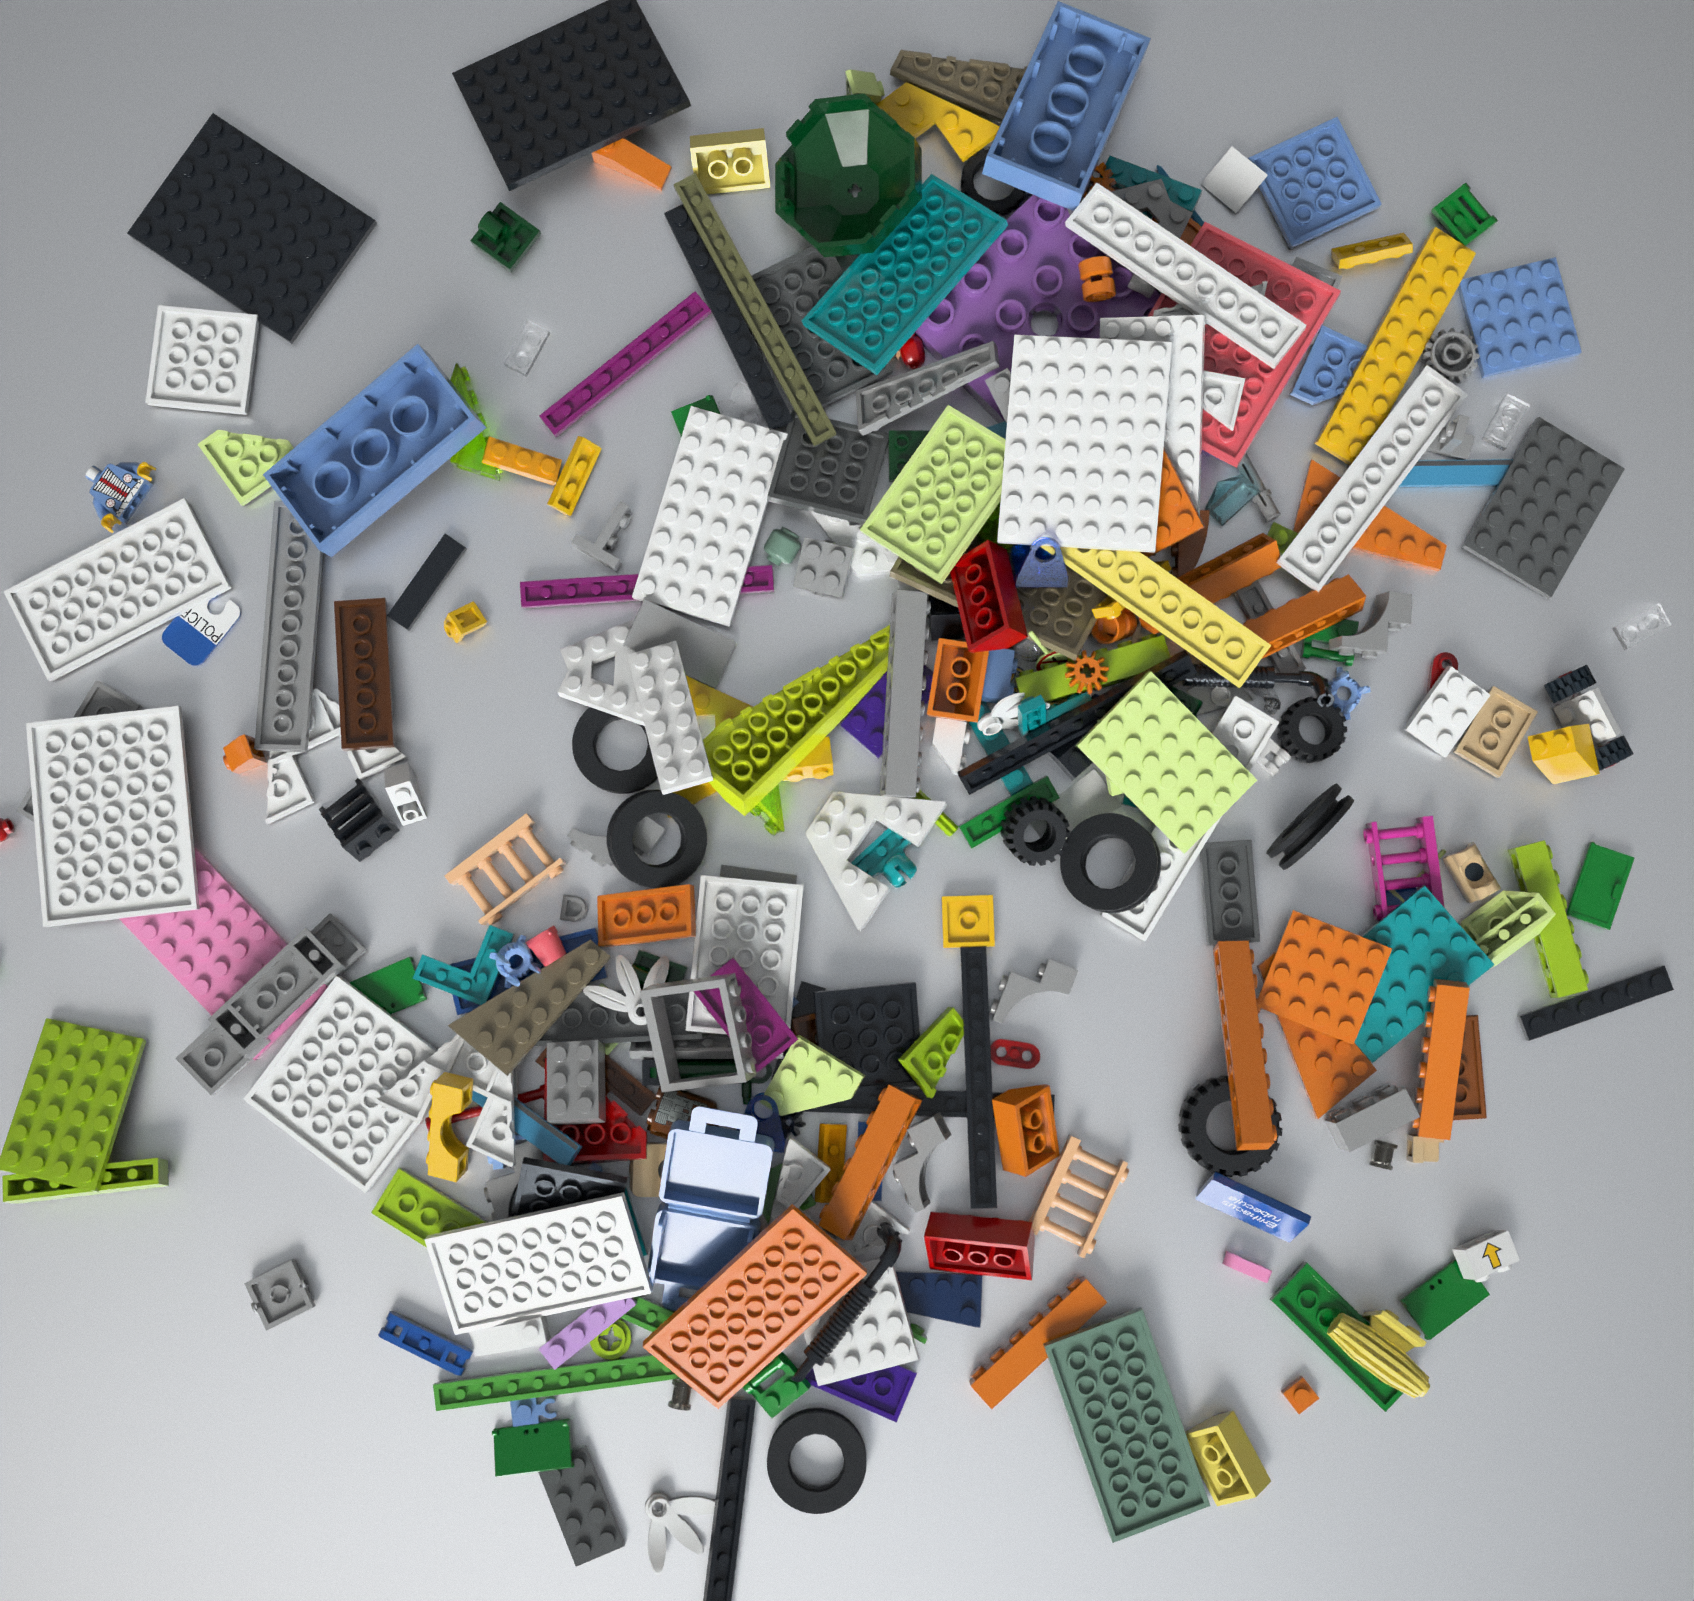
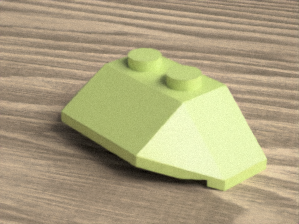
M1503 890L1461 921L1460 926L1496 966L1539 935L1556 913L1539 893Z

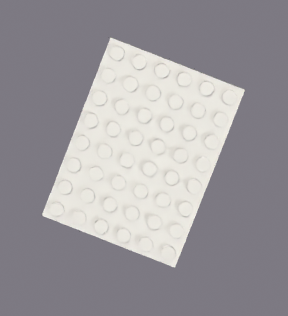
M1014 335L998 543L1155 553L1172 342Z
M171 706L26 723L43 927L199 910L182 707Z

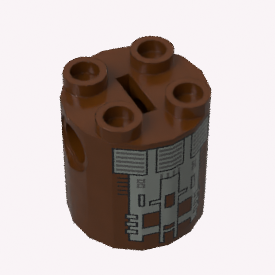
M659 1086L655 1100H657L656 1110L651 1108L647 1118V1131H650L652 1135L668 1140V1134L673 1122L677 1120L690 1122L692 1111L698 1106L718 1109L716 1101L685 1090L662 1092L661 1086ZM706 1123V1125L719 1127V1125Z

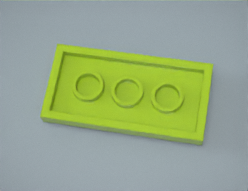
M401 1167L398 1168L371 1212L425 1247L427 1246L424 1239L428 1235L488 1222Z

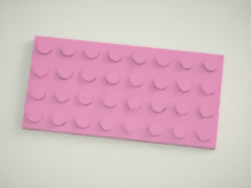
M194 846L200 909L120 918V920L212 1016L288 945V942ZM323 984L268 1036L271 1042L253 1058L254 1061L258 1060L315 1005L328 986L326 984Z

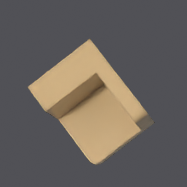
M1407 1134V1161L1413 1163H1423L1424 1161L1438 1162L1439 1143H1444V1140Z

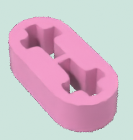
M1229 1251L1226 1252L1222 1264L1265 1283H1268L1272 1270Z

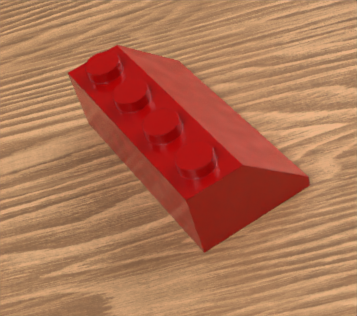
M987 540L961 556L950 572L968 651L971 653L1008 649L1028 637L1007 550Z
M930 1212L924 1234L930 1270L1032 1280L1035 1246L1033 1222L949 1214L946 1212Z

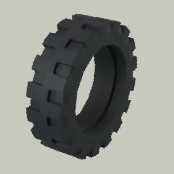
M983 148L976 155L971 156L967 164L965 163L961 177V192L998 215H1008L1012 209L1018 208L1020 202L1023 201L1025 191L1014 187L1011 194L1001 200L985 199L978 194L974 188L973 179L978 169L984 166L989 149L984 150Z

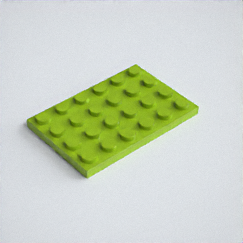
M46 1018L0 1156V1171L99 1192L146 1040Z

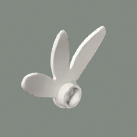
M1025 693L1013 694L1000 700L990 713H986L980 718L977 723L978 729L987 736L998 733L1002 728L1019 732L1018 705L1015 704L1025 697ZM1046 703V709H1048L1051 704Z
M618 955L616 957V972L626 997L614 990L601 986H585L583 992L591 1000L606 1008L628 1012L629 1018L634 1024L646 1025V1017H640L636 1014V1010L643 1007L639 980L628 960L624 956ZM662 956L653 965L645 980L643 989L653 984L665 983L669 970V958L667 956Z
M655 1493L646 1500L645 1512L652 1519L648 1533V1555L655 1574L662 1572L665 1562V1527L684 1547L698 1555L703 1554L704 1548L697 1534L678 1514L692 1516L713 1514L715 1500L699 1496H687L669 1500L662 1493ZM656 1502H661V1508L654 1510L653 1505Z

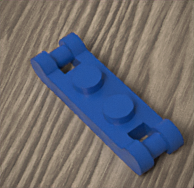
M389 1311L385 1328L382 1327L378 1334L380 1338L455 1375L462 1376L465 1370L464 1364L467 1359H470L473 1350L406 1319L397 1312ZM396 1326L403 1328L400 1336L394 1332ZM450 1352L457 1355L454 1362L447 1359Z

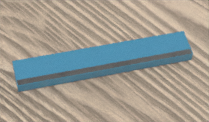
M1513 459L1418 460L1399 487L1497 486Z
M473 1091L472 1100L481 1107H484L488 1097ZM514 1097L515 1132L557 1163L570 1166L583 1146Z

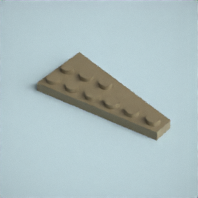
M900 50L890 70V75L1001 125L1027 66L1024 69L1013 68L1005 63L970 59L968 62L956 60V57L952 56L938 58L932 57L929 53Z
M589 940L542 968L541 973L532 974L522 980L519 986H512L452 1022L448 1027L508 1076L611 957L593 941Z

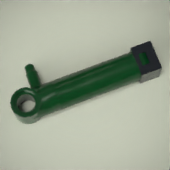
M655 1059L642 1060V1086H660ZM677 1059L681 1079L737 1072L734 1059ZM771 1063L765 1066L767 1071L764 1077L758 1078L754 1076L747 1082L734 1083L741 1084L744 1105L751 1104L752 1084L765 1083L771 1077L773 1071Z

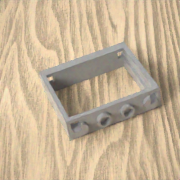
M735 973L653 984L640 991L662 1092L742 1083L749 1081L757 1075L755 1069L757 1062L751 1050L752 1038L751 1034L747 1031L745 1022L746 1010L742 1006L740 998L741 986L737 984ZM719 988L737 1072L681 1079L663 995Z

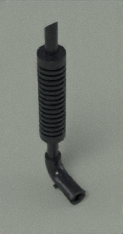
M1194 664L1197 673L1182 680V685L1188 687L1192 685L1193 687H1197V685L1202 687L1203 685V687L1237 688V686L1206 664L1204 666L1203 664ZM1256 666L1240 687L1273 689L1275 683H1298L1299 686H1308L1314 689L1317 702L1321 707L1324 706L1323 701L1326 707L1331 706L1334 702V696L1331 692L1332 686L1328 684V679L1310 671L1275 673L1274 666Z
M881 1223L880 1226L883 1230L877 1227L878 1236L886 1244L884 1252L879 1257L880 1262L866 1280L862 1278L851 1288L852 1290H849L848 1294L839 1304V1307H836V1311H833V1315H830L823 1328L816 1334L817 1336L805 1348L804 1353L807 1358L791 1378L792 1381H803L815 1364L822 1366L830 1353L837 1347L836 1345L840 1343L846 1332L849 1331V1328L853 1326L852 1324L856 1322L855 1320L859 1318L865 1307L869 1305L868 1303L872 1301L871 1298L873 1299L878 1293L874 1287L888 1267L892 1268L901 1252L902 1239L899 1237L900 1233L895 1231L890 1223Z

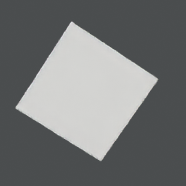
M1232 146L1203 180L1201 185L1237 213L1268 175Z

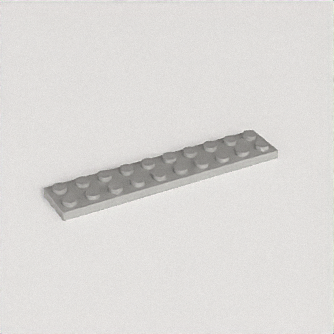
M274 501L254 749L257 751L308 752L323 552L318 550L283 501Z

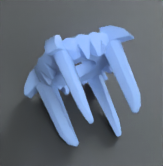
M1342 667L1336 668V677L1328 682L1332 686L1331 692L1334 696L1332 706L1335 708L1339 707L1346 720H1351L1350 712L1359 704L1361 694L1371 692L1370 687H1360L1354 679L1349 677L1348 671H1343ZM1341 686L1347 687L1350 690V698L1346 701L1340 700L1337 697V689Z
M520 935L516 942L503 946L498 953H490L489 958L496 960L498 971L505 977L504 986L506 988H510L511 984L519 986L520 981L518 979L527 975L530 970L541 973L542 965L533 962V956L529 947L525 944L526 936ZM515 954L522 957L521 965L517 968H511L509 963L510 957Z

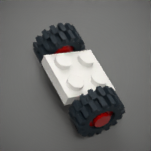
M1584 665L1559 676L1557 679L1545 684L1544 687L1553 704L1571 696L1570 700L1553 707L1563 728L1589 724L1593 745L1596 746L1594 749L1599 771L1619 763L1634 753L1624 735L1606 742V740L1622 732L1598 687L1581 694L1580 691L1597 683L1588 665Z

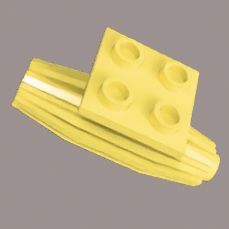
M1387 1309L1385 1311L1364 1312L1363 1317L1370 1322V1326L1344 1313L1338 1314L1334 1318L1327 1334L1350 1358L1385 1384L1412 1398L1423 1397L1430 1388L1428 1383L1429 1376L1406 1354V1352L1414 1347H1424L1427 1343L1420 1338L1421 1334L1419 1331L1411 1326H1404L1398 1321L1399 1317Z

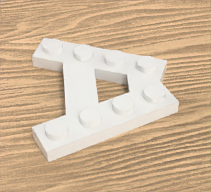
M634 619L560 649L568 669L557 691L560 697L645 726L627 654L634 653L635 651L623 646ZM615 656L614 686L592 679V665Z

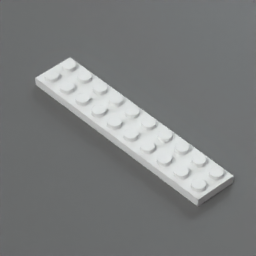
M1098 183L1093 186L1065 222L1067 228L1194 315H1204L1207 324L1273 369L1276 368L1306 329V324Z
M1427 365L1276 563L1313 591L1319 592L1468 394Z
M1235 695L1211 733L1250 771L1279 722ZM1221 817L1185 854L1155 825L1150 834L1156 841L1160 851L1161 872L1153 892L1144 902L1133 909L1120 913L1101 912L1100 915L1141 940L1146 941ZM1135 858L1117 887L1122 886L1130 879L1135 869Z

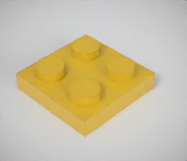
M993 895L941 897L943 948L995 946Z

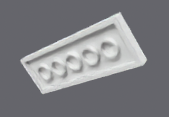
M672 641L627 654L662 794L665 795L714 781L677 642Z

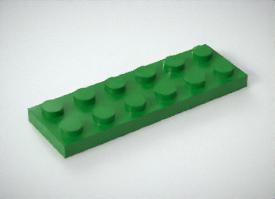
M1304 1262L1270 1300L1386 1412L1403 1392L1385 1384L1350 1358L1327 1334L1331 1322L1341 1313L1368 1326L1370 1324L1307 1262Z

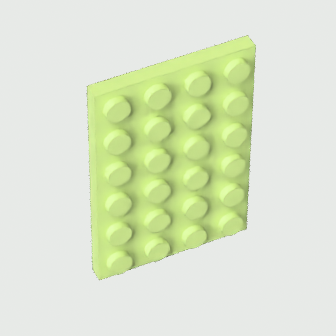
M948 405L863 524L860 531L942 584L1001 501L1006 440Z
M1148 671L1076 744L1184 854L1257 781L1151 671Z

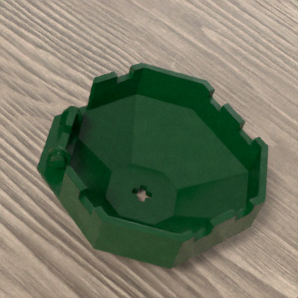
M865 93L815 99L808 106L810 111L801 121L797 119L786 131V137L792 145L775 163V213L824 258L874 253L922 199V149L908 131L906 132L891 116L874 104ZM855 184H857L858 188L862 189V192L857 193V197L849 193V190H852Z

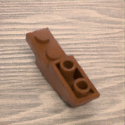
M1200 510V518L1205 525L1204 528L1171 545V557H1175V567H1171L1170 574L1174 577H1180L1193 570L1197 565L1207 537L1210 510Z

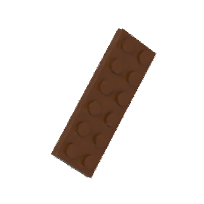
M386 598L334 601L341 749L343 751L393 748L395 743Z

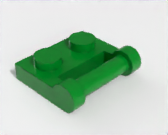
M1464 183L1431 210L1449 234L1464 246L1469 245L1498 222L1497 218L1494 215L1491 216L1470 192L1471 187L1467 183ZM1460 198H1462L1467 203V205L1482 221L1481 225H1479V223L1474 219V217L1459 201Z
M1344 619L1303 639L1301 658L1309 659L1310 657L1343 662V665L1352 666L1355 653L1351 656L1339 655V651L1312 647V641L1329 644L1330 639L1340 636H1352L1358 632L1359 621Z
M781 1352L745 1384L743 1389L748 1394H752L768 1415L774 1418L808 1391L812 1385L806 1378L801 1382L791 1380L798 1369ZM778 1369H782L785 1372L766 1389L763 1390L760 1384Z

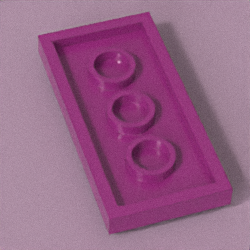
M732 958L710 976L735 973L737 984L741 986V1003L746 1010L745 1022L747 1031L751 1034L752 1055L757 1062L755 1069L756 1072H759L794 1044L798 1038L737 961ZM713 988L693 991L729 1036L720 989Z

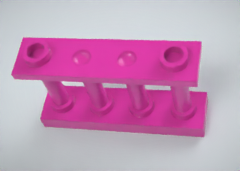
M1433 816L1416 818L1417 823L1414 826L1378 830L1377 822L1366 824V828L1363 830V838L1365 844L1369 846L1376 905H1373V916L1378 922L1398 906H1387L1385 892L1387 890L1415 888L1425 885L1444 906ZM1410 836L1419 838L1420 848L1417 851L1381 855L1379 840ZM1417 861L1422 864L1424 874H1421L1420 877L1384 880L1382 865Z

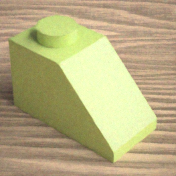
M851 69L845 71L847 95L865 93L874 104L879 103L881 97L885 96L882 82L876 80L874 73Z

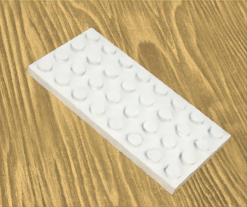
M1205 316L1100 318V339L1172 342L1164 448L1200 516Z
M691 406L634 588L633 599L640 601L646 599L660 607L730 627L768 504L767 496L783 440H786L787 433L773 429L770 430L763 426Z
M183 498L3 592L47 680L53 681L232 587L188 501Z
M624 1192L428 1235L424 1239L455 1335L646 1295L653 1291Z

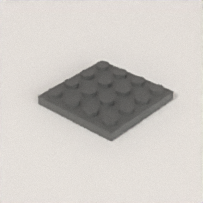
M792 410L791 416L793 421L788 423L786 429L788 435L782 443L767 501L864 524L868 519L888 444V433L877 430L862 435L858 431L857 425L829 419L836 431V435L813 446L796 412Z

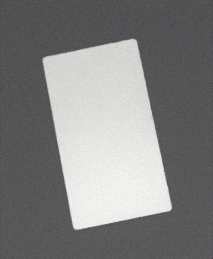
M1095 769L1059 795V799L1052 802L1066 816L1065 819L1068 820L1070 825L1067 829L1070 833L1082 821L1098 814L1112 813L1121 806L1116 796L1109 794L1108 786ZM1036 820L1030 823L1038 835L1042 837L1047 828L1046 820Z

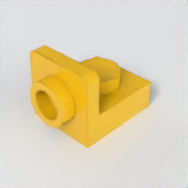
M473 601L448 613L444 621V629L450 638L459 643L465 635L484 627L487 621Z

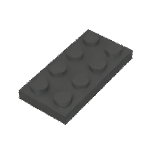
M1252 840L1205 843L1200 851L1207 946L1216 945L1218 941L1260 942Z
M587 1446L572 1451V1462L575 1464L573 1468L538 1472L576 1567L625 1546V1541Z

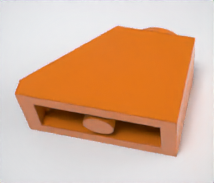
M244 734L223 748L225 752L223 761L228 770L241 774L267 764L263 751L254 749L255 738Z

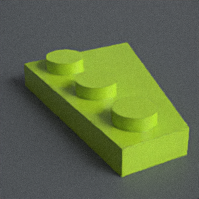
M947 1007L898 1059L927 1098L934 1097L937 1091L935 1087L940 1077H943L947 1070L945 1066L951 1054H955L964 1035L963 1019L954 1007Z

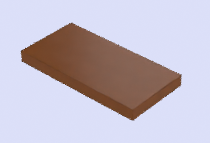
M1466 1015L1453 1120L1487 1118L1478 1015ZM1425 1027L1426 1037H1427L1428 1027Z

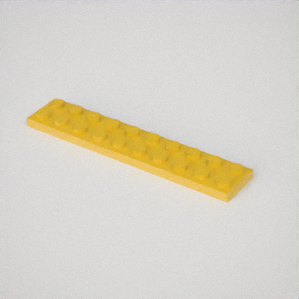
M1437 227L1430 230L1314 444L1349 466L1353 463L1390 413L1426 343L1433 334L1476 255L1474 251Z

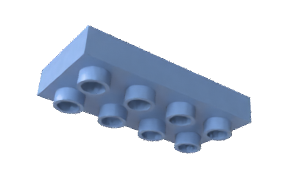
M1058 1L989 149L982 174L1074 211L1081 203L1145 57L1151 38Z
M417 344L267 470L263 476L318 550L333 557L487 427L432 356Z

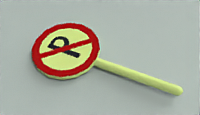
M1029 631L1030 637L1045 653L1036 661L1037 671L1044 670L1043 666L1049 663L1058 662L1061 665L1068 662V657L1053 650L1049 651L1041 645L1036 634L1033 631Z

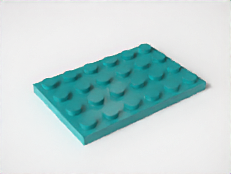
M1425 885L1420 887L1362 935L1365 938L1391 947L1392 951L1355 1044L1372 1063L1375 1062L1424 1022L1426 1011L1430 1012L1431 1002L1427 1000L1428 988L1433 986L1434 979L1466 982L1469 986L1495 965Z

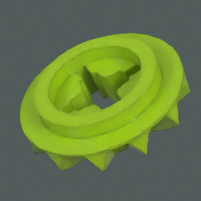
M618 1319L590 1341V1345L599 1357L607 1360L617 1359L623 1356L630 1347L632 1341L630 1329L624 1321ZM612 1327L614 1336L622 1340L614 1341L609 1349L608 1340L600 1336L608 1335Z

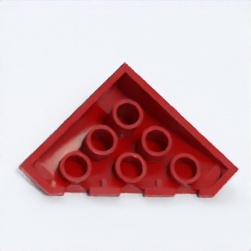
M545 1058V1088H544V1119H546V1120H547V1058ZM606 1095L605 1123L554 1125L583 1146L571 1165L647 1159V1132L640 1125L637 1127L627 1117L629 1114ZM543 1152L544 1161L557 1163Z

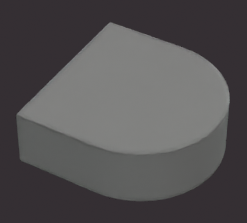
M563 894L560 920L572 922L583 920L588 913L586 901L578 896Z

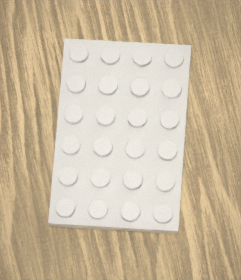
M701 875L696 917V937H694L690 979L709 977L734 958L790 1028L804 885ZM693 991L689 992L685 1031L726 1034Z

